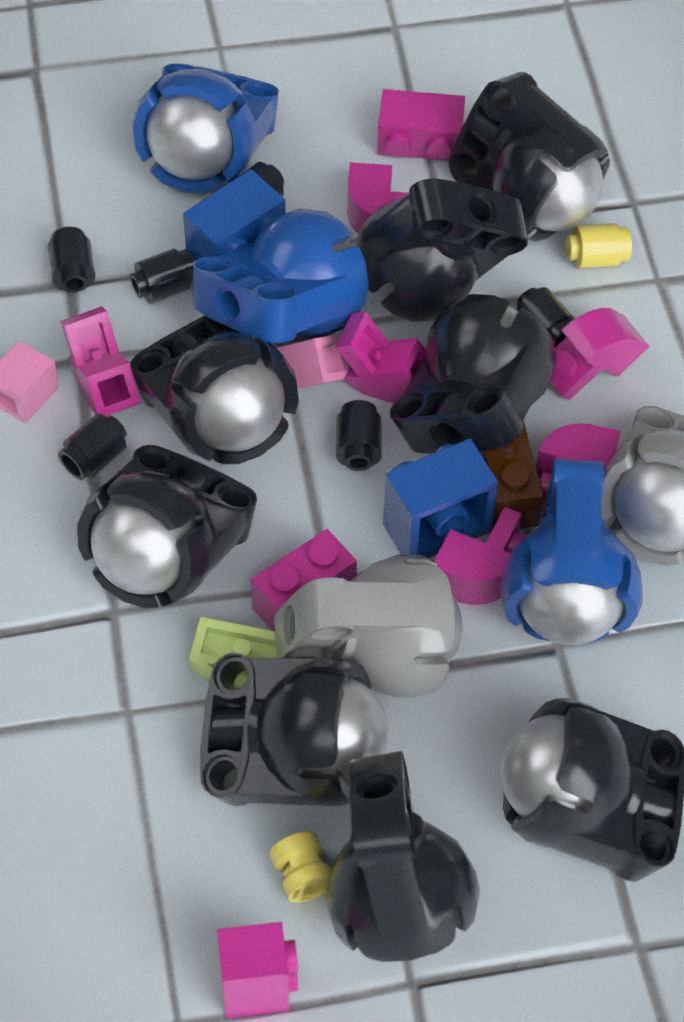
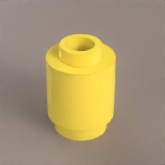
M616 223L576 225L573 227L571 235H567L565 238L566 258L568 261H573L576 269L619 266L621 262L629 261L631 257L632 241L630 231L627 227H619Z

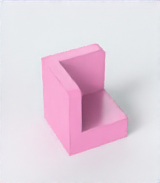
M341 334L276 347L294 370L298 389L345 379L349 365L336 348Z
M17 342L0 360V409L26 424L54 394L59 384L55 361L23 342Z

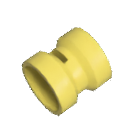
M305 831L290 835L276 843L269 851L274 868L283 873L285 879L282 887L288 901L291 903L306 902L327 892L331 867L329 864L322 862L320 858L322 846L314 832Z

